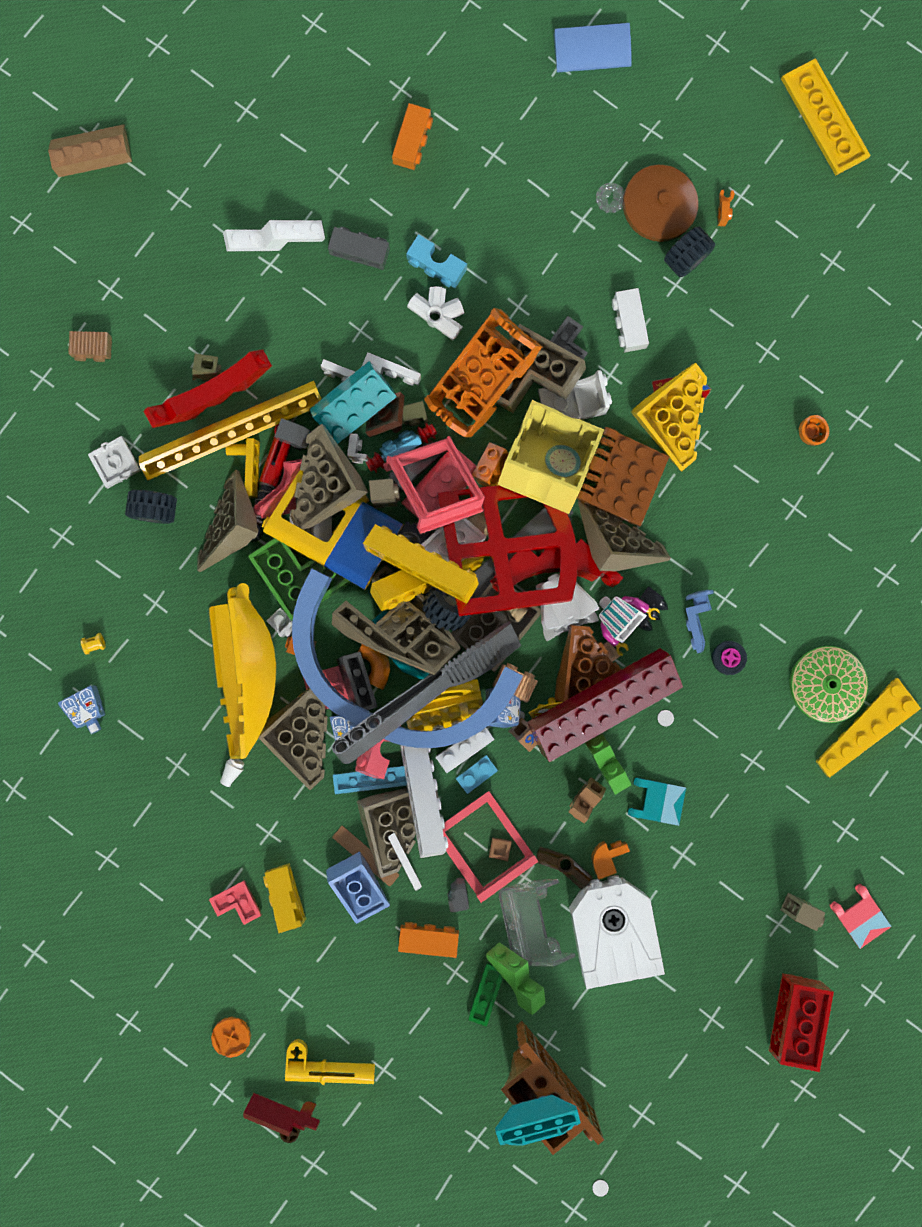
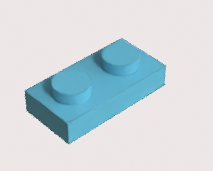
M485 755L459 775L456 780L468 794L498 770L487 755Z

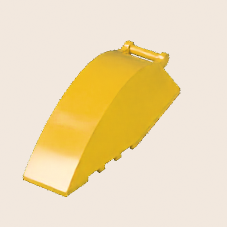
M241 583L227 591L228 604L209 607L218 688L223 687L224 698L220 699L221 705H226L228 715L223 717L224 723H229L231 734L226 735L230 759L246 758L259 738L269 716L276 681V659L273 642L264 620L249 600V587L245 583Z

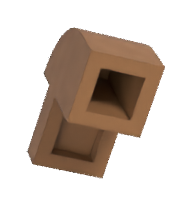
M590 778L571 802L569 813L574 818L585 823L589 819L593 808L602 799L606 788L593 778Z

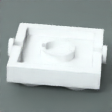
M122 436L109 443L101 444L100 448L88 454L106 488L123 482V480H127L128 477L141 471Z

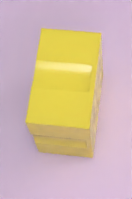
M532 400L519 434L505 461L497 485L569 514L581 490L604 429L580 419L568 417L558 410ZM557 445L571 447L580 457L581 464L579 470L574 475L568 477L552 473L545 462L547 451Z

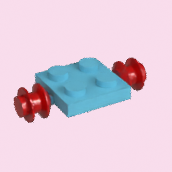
M426 422L425 428L418 427L417 435L412 430H406L398 435L399 438L394 441L388 440L383 443L382 448L379 449L382 453L381 456L374 452L373 458L367 456L368 461L365 463L369 470L377 473V468L385 469L383 464L387 460V456L393 457L408 452L422 444L421 440L428 444L429 438L436 439L434 435L437 432L432 424L428 425Z

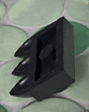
M649 586L639 598L647 603L649 608L668 610L664 597ZM656 610L651 611V617L656 619L654 621L660 620L659 613ZM644 613L647 616L637 627L645 631H652V625L648 619H653L648 616V613Z

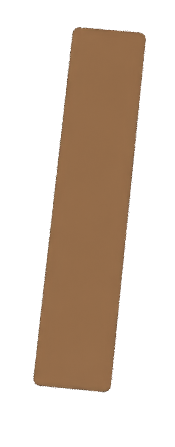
M341 826L333 835V839L352 855L361 852L372 872L379 877L371 850L346 828ZM394 873L380 879L388 886H391L399 877V874Z

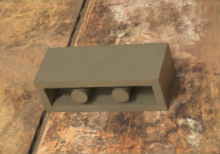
M393 479L369 481L370 497L374 508L397 507V501H401L398 484H394Z
M790 893L787 894L780 909L783 913L815 931L822 927L825 921V912Z

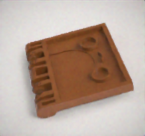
M605 427L602 434L604 437H601L600 443L611 449L609 453L600 448L596 449L595 453L606 458V461L593 456L588 470L600 476L587 473L586 478L596 482L595 488L588 484H583L581 489L592 495L580 491L576 499L640 527L669 456L626 437L616 430Z

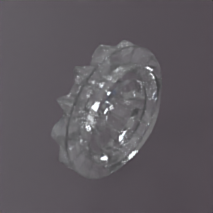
M615 183L602 185L596 193V203L599 209L606 213H615L621 210L623 207V188ZM611 192H613V199L616 201L613 200L609 205L608 199L605 197H609Z

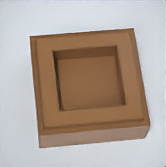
M492 837L489 857L508 861L511 841Z

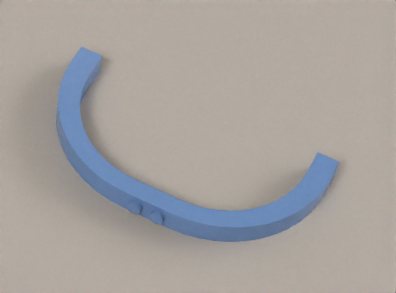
M311 569L298 596L293 615L292 639L296 661L307 685L317 698L334 713L350 721V726L355 727L373 713L341 695L331 685L320 667L314 645V625L318 608L332 578ZM505 667L485 703L473 715L456 725L431 731L412 730L399 726L384 739L392 743L414 748L444 747L466 740L490 725L503 712L515 694L523 675Z

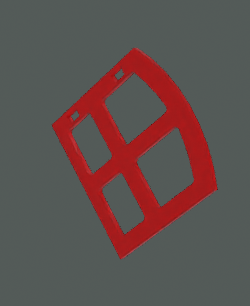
M500 485L480 487L485 497L482 507L489 538L488 541L459 544L455 523L443 526L448 559L457 563L459 568L463 569L462 559L491 556L499 594L496 596L470 598L467 604L455 598L458 616L572 601L578 569L577 548L571 521L566 512L543 503L556 532L507 539L503 535L497 502L527 496ZM470 489L438 492L439 509L460 502L458 496L469 494L470 498L474 496ZM554 547L560 549L558 587L515 592L507 554Z

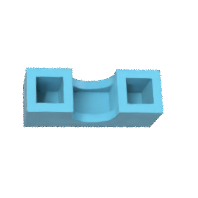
M418 234L406 253L407 260H409L408 263L415 268L419 266L424 269V272L432 278L434 276L439 278L443 285L456 288L467 270V263L452 254L443 263L434 262L431 256L435 251V244Z

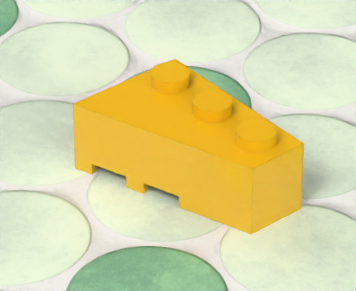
M290 863L267 870L263 880L266 888L269 890V901L273 907L278 933L301 927L306 917Z

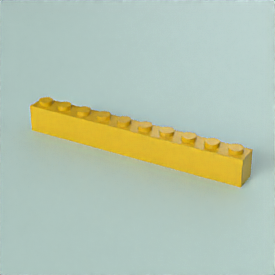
M309 382L139 456V466L146 479L150 480L278 425L281 418L289 420L308 412L322 398L315 382Z

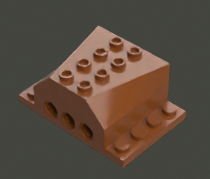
M522 1020L516 1025L518 1046L520 1048L513 1053L511 1071L501 1091L513 1105L538 1099L542 1096L554 1095L577 1106L581 1121L579 1125H575L563 1135L541 1140L552 1155L582 1131L590 1141L594 1140L599 1145L604 1141V1137L596 1112Z

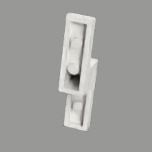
M269 220L261 230H225L223 232L227 251H280L287 242H322L325 239L322 222L313 220Z
M367 353L363 365L370 361L381 375L385 371V374L389 377L396 378L397 376L409 385H419L421 380L420 373ZM324 359L321 364L325 375L332 378L335 376L342 378V382L355 373Z

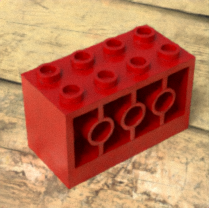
M782 973L769 1052L779 1064L820 1072L834 994L823 982Z

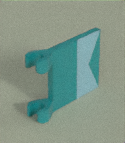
M635 778L634 785L647 788L643 810L629 808L628 815L679 826L686 787Z

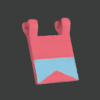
M858 884L855 886V890L862 898L859 902L845 912L841 905L835 901L830 904V908L839 918L858 948L861 949L889 929L891 925L870 896L866 887Z

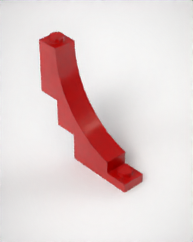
M263 349L251 351L236 364L213 379L187 392L171 397L161 405L147 407L143 412L152 428L195 419L207 407L223 403L232 393L247 390L272 365Z
M582 539L576 542L577 576L591 582L600 576L602 581L611 587L620 583L623 577L617 571H600L592 558L589 545ZM557 547L546 548L538 557L531 550L516 552L509 559L513 586L537 574L560 572V549ZM495 575L490 582L493 584V588L499 592Z

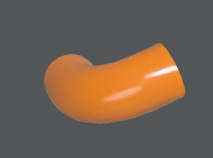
M362 644L358 652H361L362 658L371 665V672L368 676L370 684L383 690L390 673L389 658L387 655Z

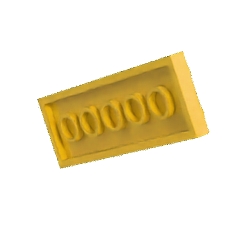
M816 58L782 76L783 84L835 176L871 156Z

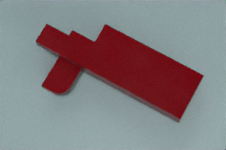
M253 1093L243 1112L245 1119L288 1137L293 1127L303 1131L307 1127L316 1131L320 1124L319 1119L311 1117L316 1104L310 1101L305 1102L299 1112Z

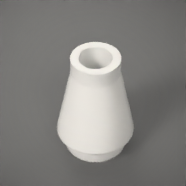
M240 759L227 760L220 783L230 787L244 770V762Z

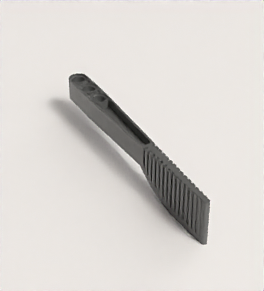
M510 621L498 627L488 636H485L484 639L479 640V643L476 642L475 646H471V649L468 648L466 652L463 651L461 656H457V659L453 658V662H448L449 665L444 664V668H441L435 675H428L337 739L332 745V750L338 759L344 764L353 762L446 689L469 682L483 675L518 649L521 643Z

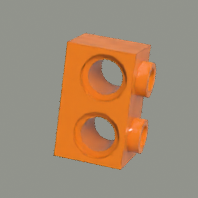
M489 442L472 473L473 478L478 484L485 487L497 486L509 454L508 451Z

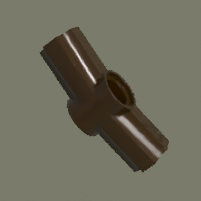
M542 846L539 847L536 854L537 863L559 870L581 890L592 879V876L575 862L570 855ZM561 860H570V865L567 868L560 867Z

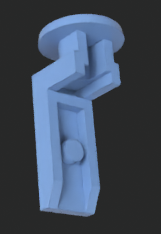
M702 590L686 596V600L693 599L694 603L693 607L686 608L688 616L686 625L688 631H692L693 638L691 639L693 650H696L697 653L703 652L705 648V639L698 613L712 610L708 595L714 594L713 590Z

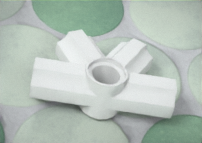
M437 286L430 287L428 301L416 293L410 300L407 308L424 319L429 326L435 327L453 341L463 328V326L453 320V318L464 314L460 300L455 298L445 303L446 289ZM436 313L440 316V319L434 321L430 318V315Z

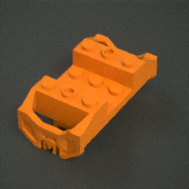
M492 309L490 316L430 395H427L424 399L432 412H437L436 415L441 416L440 418L443 422H446L449 428L463 437H472L488 421L497 409L494 404L516 377L521 378L542 348L537 341L513 323L509 316L501 309ZM498 325L502 326L513 338L530 348L531 352L527 357L497 331L495 327ZM444 396L447 399H452L457 404V409L465 410L476 422L467 426L459 421L443 405L442 400Z

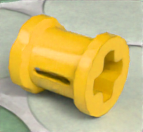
M97 633L96 636L88 639H81V646L86 655L91 651L97 649L104 650L106 648L101 633Z

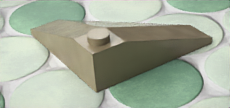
M323 424L307 435L306 443L309 444L307 456L303 455L300 467V470L304 472L301 483L297 482L294 496L298 498L296 510L292 509L290 515L294 525L304 531L348 507L368 493L360 475Z
M238 470L231 474L223 487L226 490L214 511L216 516L213 520V526L209 525L205 535L207 540L203 551L200 550L197 556V571L199 572L246 546L258 534L257 518Z
M578 501L590 552L600 571H620L665 562L671 559L663 544L657 540L653 543L645 538L646 533L635 526L631 529L628 525L622 523V519L583 501Z
M309 687L266 721L259 739L309 790L324 778L325 770L322 769V758H325L326 743L323 742L324 732H327V716H325V705Z
M408 788L372 795L357 801L361 821L380 878L399 872L402 866L388 836L395 833L406 854L410 853L416 842L413 840L416 832Z

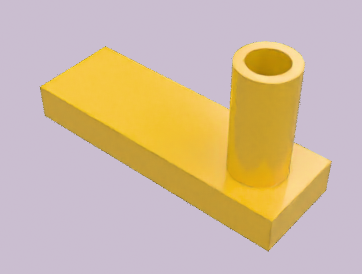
M246 438V444H231L226 446L225 450L228 456L246 455L245 489L249 498H258L260 442L254 438Z

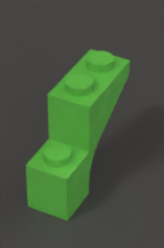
M602 733L584 743L614 794L631 786L626 772L616 759L610 744Z
M500 942L486 953L488 961L512 987L517 997L518 1006L531 1015L536 1013L545 1004L544 987L529 977L528 961Z

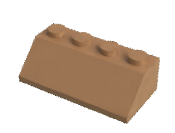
M125 125L53 139L50 141L48 149L52 169L58 177L132 162Z

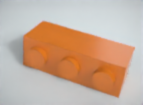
M408 104L392 155L393 164L415 170L416 164H420L422 158L420 151L422 146H426L428 138L426 132L427 129H431L433 123L430 109Z
M406 922L400 928L398 952L456 958L459 930H455V927L444 926V929H440L432 924H425L424 927L417 926L416 923Z

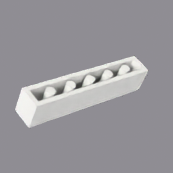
M400 745L420 858L442 855L446 852V848H448V840L446 836L444 837L442 830L445 828L443 817H440L439 814L441 802L436 797L437 781L432 776L434 765L433 761L429 760L428 753H430V748H414Z

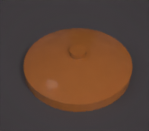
M652 165L637 172L628 183L623 195V211L629 225L642 237L658 242L670 241L684 234L692 225L698 211V196L693 183L683 172L667 165Z

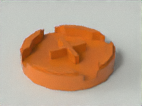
M227 1017L219 1021L213 1029L211 1036L212 1046L216 1052L229 1058L237 1057L244 1053L251 1039L250 1028L246 1022L236 1017Z

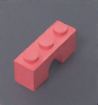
M382 739L359 756L356 761L355 771L372 778L384 779L390 760L382 757L380 746L383 741H390Z

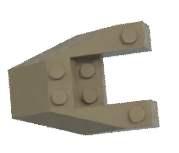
M385 565L373 576L372 583L395 572ZM422 594L416 595L408 602L403 601L399 603L376 624L347 601L332 613V625L345 636L375 651L433 675L461 649L449 630H444V627L438 628L435 623L432 624L430 622V618H426V612L422 608L425 596Z

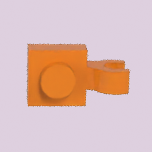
M721 190L719 194L718 226H726L727 222L732 218L733 209L730 208V202L734 198V190H731L730 197L724 196V190Z

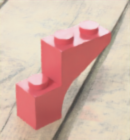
M302 459L283 462L284 474L282 481L254 506L253 510L256 515H260L261 518L271 517L300 471ZM294 496L282 515L290 514V510L296 509V498Z

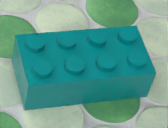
M368 361L312 406L310 411L314 420L319 425L323 424L338 444L397 396L390 384L374 365Z

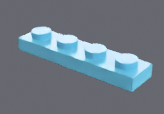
M404 766L387 768L384 779L372 778L360 772L333 774L335 794L407 785Z

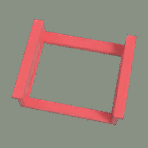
M450 436L447 439L393 457L387 456L386 463L383 466L386 472L393 470L419 517L417 529L420 534L483 512L482 504L485 497ZM448 451L474 497L428 513L403 466Z
M489 791L444 822L443 835L448 840L446 852L474 890L481 903L538 862ZM488 802L525 857L483 887L445 832Z

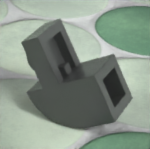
M281 418L275 438L301 451L302 449H307L308 443H306V438L312 431Z

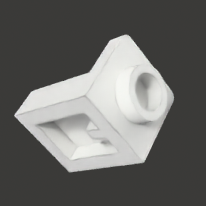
M350 434L347 456L353 463L363 464V461H368L367 454L358 453L362 449V440H359L358 434Z
M279 608L267 622L280 637H289L292 634L293 621L289 619L282 608Z

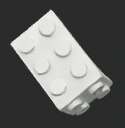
M597 370L594 375L588 378L578 380L566 400L545 388L538 389L541 404L575 419L583 420L605 415L610 407L609 405L612 404L611 395L606 392L605 388L607 386V378L605 374H602L601 370Z

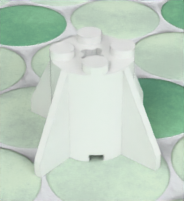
M559 574L548 577V581L538 584L536 589L542 590L558 587ZM577 583L571 602L541 605V623L546 641L551 640L562 632L569 631L570 625L581 626L599 621L595 613L599 609L597 602Z

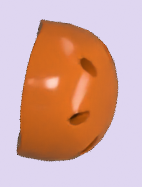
M819 415L805 418L798 429L801 440L807 445L815 446L822 444L829 436V426L826 420Z

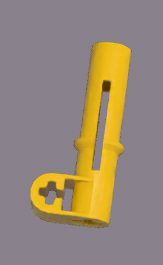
M300 1039L292 1041L287 1049L285 1081L320 1082L322 1085H325V1082L374 1084L375 1064L326 1062V1059L322 1062L307 1061V1044ZM296 1046L301 1051L298 1059H304V1061H290V1058L294 1059L296 1056V1052L292 1051Z

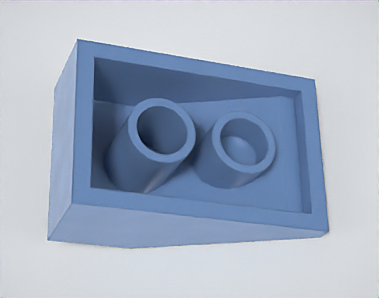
M361 852L326 869L328 884L356 924L390 906L374 873Z

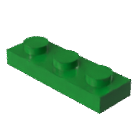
M486 962L468 1017L469 1021L486 1027L503 978L490 963Z

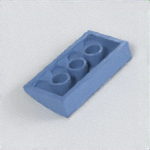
M630 23L555 29L554 47L557 72L631 67Z

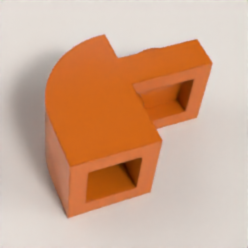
M605 841L595 847L591 859L598 879L617 873L612 858L630 852L626 842L616 841L611 843V847L608 848Z

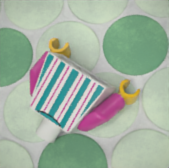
M616 596L612 601L608 597H604L599 602V605L604 609L599 614L602 635L613 647L616 646L617 654L622 656L623 653L619 648L624 647L628 651V645L623 642L647 616L644 613H648L651 619L656 620L654 617H651L650 613L653 610H656L658 613L660 612L656 608H649L647 603L636 597L624 596L620 599Z

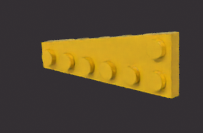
M895 678L879 694V697L866 708L864 713L823 753L816 763L825 775L830 778L921 709L901 681Z

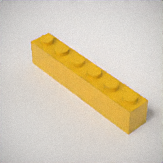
M375 524L363 542L367 552L466 604L479 585L476 574L471 570L466 569L465 571L459 568L457 563L451 560L449 562L445 561L438 553L426 551L425 547L421 544H413L401 534L395 535L386 526L380 527Z
M484 556L464 559L462 561L463 570H478L481 567ZM400 570L372 583L370 593L381 611L393 609L403 601L408 602L418 594H426L432 585Z

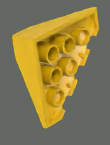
M697 363L692 364L630 411L681 472L694 462L697 457V452L694 451L695 440H699L701 425L698 424L699 413H703L704 397L701 396L703 385L707 384V377Z

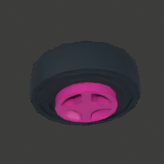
M724 641L718 644L712 654V663L715 669L725 675H735L741 672L747 662V653L744 647L734 641Z

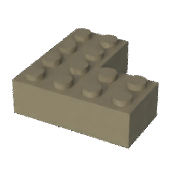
M519 324L518 327L537 341L542 348L521 378L516 377L496 404L514 413L533 382L566 400L586 370L585 361ZM511 336L509 341L527 357L531 349Z

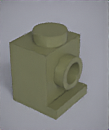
M195 353L192 380L197 378L211 380L221 374V365H218V357Z
M423 401L404 406L402 424L416 426L423 420L424 424L428 423Z

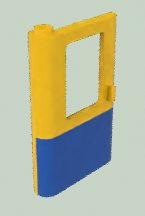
M300 470L271 517H266L262 524L263 532L359 587L366 589L382 559L367 552L363 542L375 524L380 527H388L395 535L398 534L404 524L358 499L353 504L342 509L346 514L330 540L324 542L281 517L295 494L297 482L301 483L304 471Z

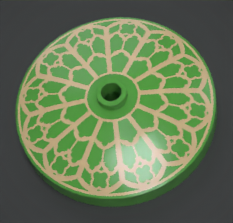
M834 646L818 647L806 652L795 663L790 675V693L795 705L807 717L819 722L836 723L852 717L862 707L868 692V678L862 663L849 651ZM831 681L833 682L832 688L829 686Z

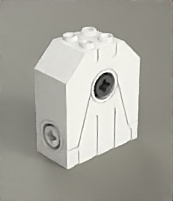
M619 875L607 877L608 880L600 881V879L590 880L589 884L580 890L569 906L582 978L586 989L665 974L650 898L624 878H619Z

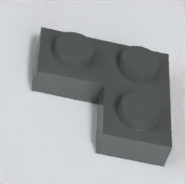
M567 316L550 341L583 360L588 354L573 343L583 329V326Z

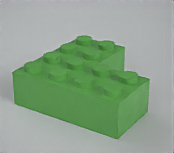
M275 538L248 556L291 621H293L298 596L311 569L332 578L321 603L352 583L314 560L302 566L292 549Z

